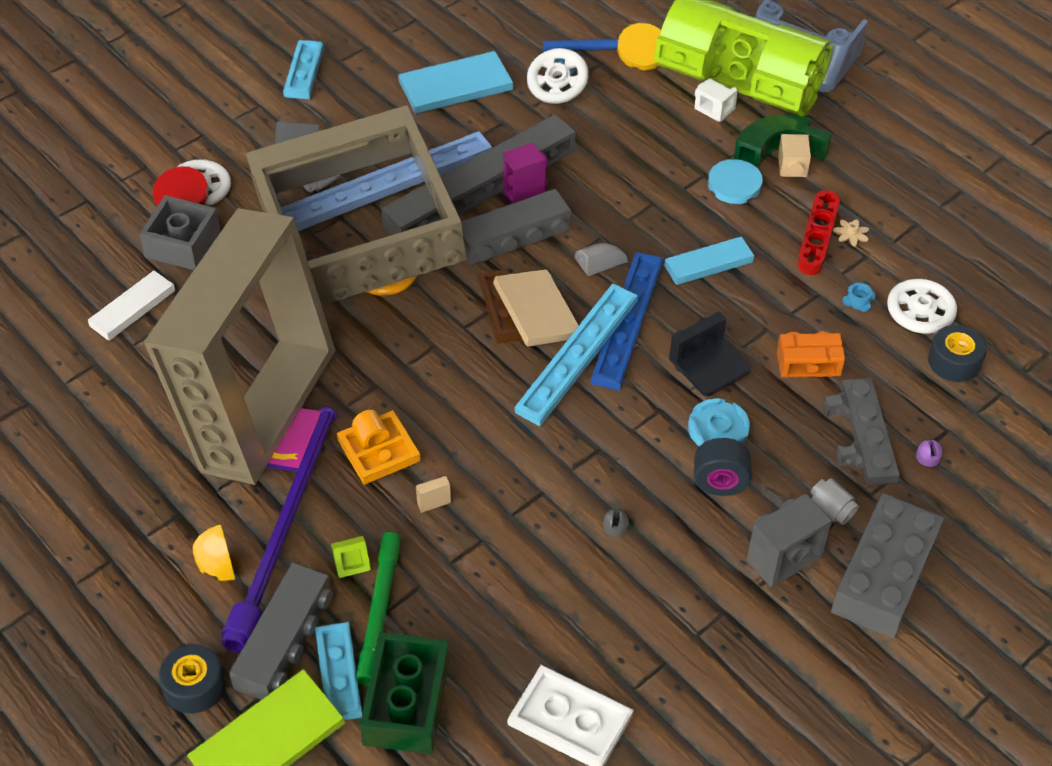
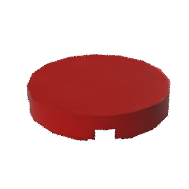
M185 166L172 168L159 176L153 185L152 195L157 206L165 195L205 205L209 197V191L204 175L197 169Z

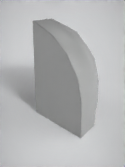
M607 243L590 245L576 251L575 254L576 261L587 276L628 262L627 256L617 246Z

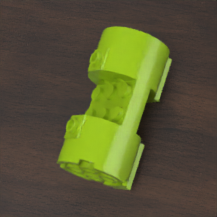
M675 0L666 16L660 36L657 38L654 61L663 68L703 82L710 78L730 90L735 87L738 89V93L750 96L754 100L805 117L814 106L818 98L816 93L822 81L826 79L832 58L833 45L830 44V40L783 24L775 25L736 12L735 8L712 0Z

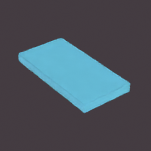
M495 51L398 74L399 83L415 114L513 90V82Z

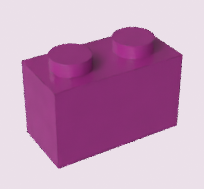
M534 143L503 152V193L511 204L542 194L547 187L545 170L548 167L547 157L544 152L538 150Z

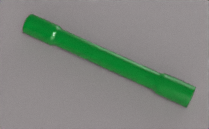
M386 532L382 535L378 556L379 565L365 640L356 673L357 683L363 686H368L379 634L384 630L394 569L398 561L401 536L394 532Z

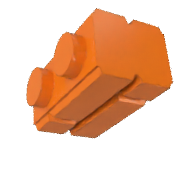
M821 331L816 334H800L798 332H789L779 336L777 358L780 377L841 376L845 357L840 333Z

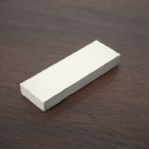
M152 271L89 318V326L110 341L175 291L174 284L156 271Z

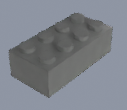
M882 493L838 587L831 613L894 639L936 543L944 517Z

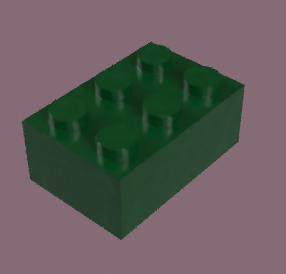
M380 632L360 721L363 746L433 754L450 662L449 640Z

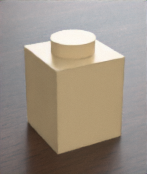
M781 134L778 151L780 176L807 177L811 159L808 135Z

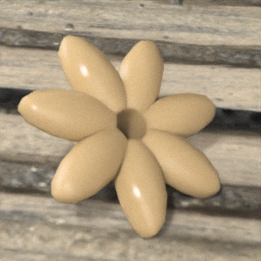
M857 219L850 223L840 220L841 227L833 229L834 233L840 235L838 241L841 243L849 239L850 244L856 246L858 240L861 242L868 241V237L864 234L869 231V228L859 227Z

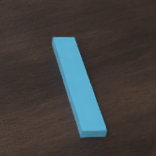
M612 283L517 403L515 413L541 427L637 303L638 295Z

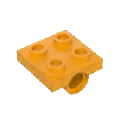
M375 410L363 411L354 418L352 427L337 433L338 442L363 485L421 461L418 449L394 410L380 416Z

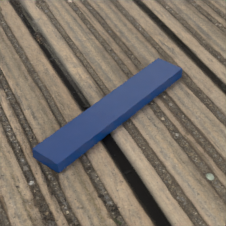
M639 252L635 253L623 288L638 295L637 303L603 345L591 377L592 385L620 391L663 265L662 257Z

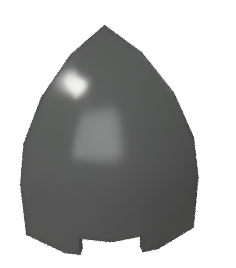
M276 122L275 144L318 132L319 125Z

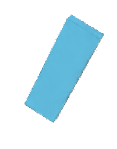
M298 40L283 90L284 97L310 99L324 51L323 42Z
M741 236L665 259L664 266L675 284L679 285L753 263L754 254Z
M349 622L315 627L324 695L344 720L361 718L362 710Z

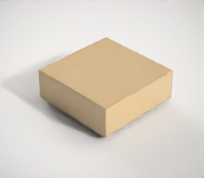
M446 476L416 486L417 505L421 513L451 503L450 483Z

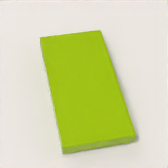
M303 669L190 752L187 757L194 766H290L343 726L345 721Z

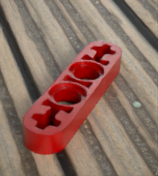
M824 190L818 192L815 196L797 262V268L803 274L817 275L823 268L840 203V198L835 192ZM824 203L829 204L828 210L822 209ZM824 220L828 224L822 226L816 224L814 221ZM819 239L823 242V244L815 245L812 244L809 240ZM810 255L815 256L813 263L808 262Z

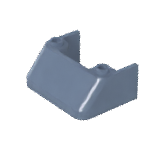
M764 0L759 6L755 18L775 25L783 24L831 41L833 53L825 81H822L818 91H832L862 53L868 20L863 19L853 33L843 28L831 30L824 37L782 21L783 8L778 5L779 0Z

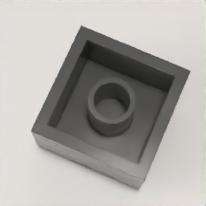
M165 195L139 233L145 258L195 270L221 232L217 209Z
M807 494L795 500L789 499L780 509L770 515L763 514L754 522L747 561L772 588L822 558L831 520Z

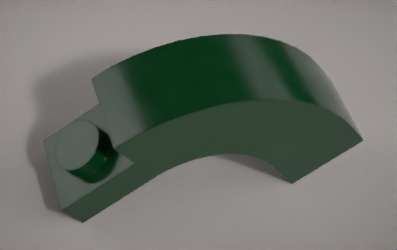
M796 115L764 117L751 123L740 133L736 139L733 160H742L759 168L767 155L779 150L781 134L808 135L810 155L825 160L829 152L832 134L810 127L811 119Z

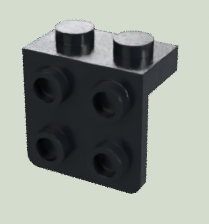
M720 311L709 317H703L698 323L687 329L677 331L671 338L669 360L703 396H711L749 375L751 372V365L724 339L727 318Z

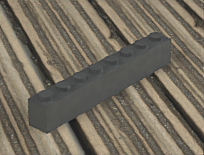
M553 115L440 176L458 216L503 191V152L534 143L538 150L546 155L549 166L575 151V131L558 116ZM426 184L381 208L382 227L390 236L441 220Z

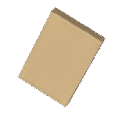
M547 269L495 276L493 284L527 347L566 341L577 329L578 324Z

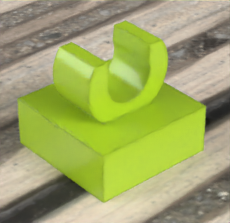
M363 536L331 544L339 578L371 570Z

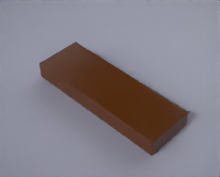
M506 269L478 274L479 286L497 344L523 340L493 284L495 276L507 275Z

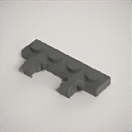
M872 378L842 380L840 386L841 393L826 396L823 406L825 417L836 414L837 416H845L846 419H849L855 440L848 447L838 445L836 451L838 466L856 465V468H862L867 485L898 483L900 474Z

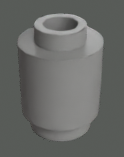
M832 478L827 481L821 479L810 492L813 495L812 501L833 522L838 521L841 525L846 524L859 509V505L855 503V498Z

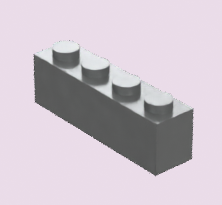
M553 189L464 220L461 224L466 261L469 265H473L570 230L571 209L557 190Z
M294 563L290 565L229 672L234 690L262 700L287 682V673L292 664H297L300 660L303 644L307 636L311 637L315 632L319 614L322 609H327L331 603L333 591L330 589L328 575Z

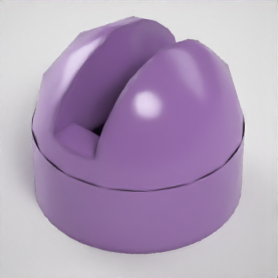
M924 440L918 446L916 452L917 461L927 467L938 465L943 454L942 446L936 440Z

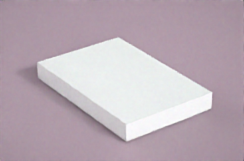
M541 665L510 714L508 725L588 766H604L632 718L633 709Z

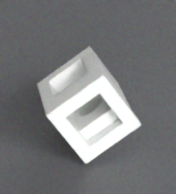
M709 78L704 83H700L695 90V109L721 122L735 110L738 89L733 87L730 90Z

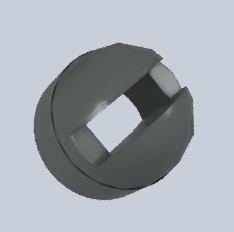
M611 509L606 512L603 518V530L606 534L612 537H620L628 531L629 519L623 510ZM614 518L619 519L618 526L612 525Z

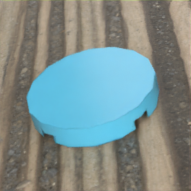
M729 159L721 161L712 167L708 175V188L710 192L712 190L716 198L730 204L747 203L748 199L758 197L762 189V174L758 168L742 160Z
M720 398L708 399L697 404L692 410L688 422L690 438L697 446L714 438H730L744 444L748 438L750 427L748 415L740 405L734 402L733 405L726 403L725 399Z

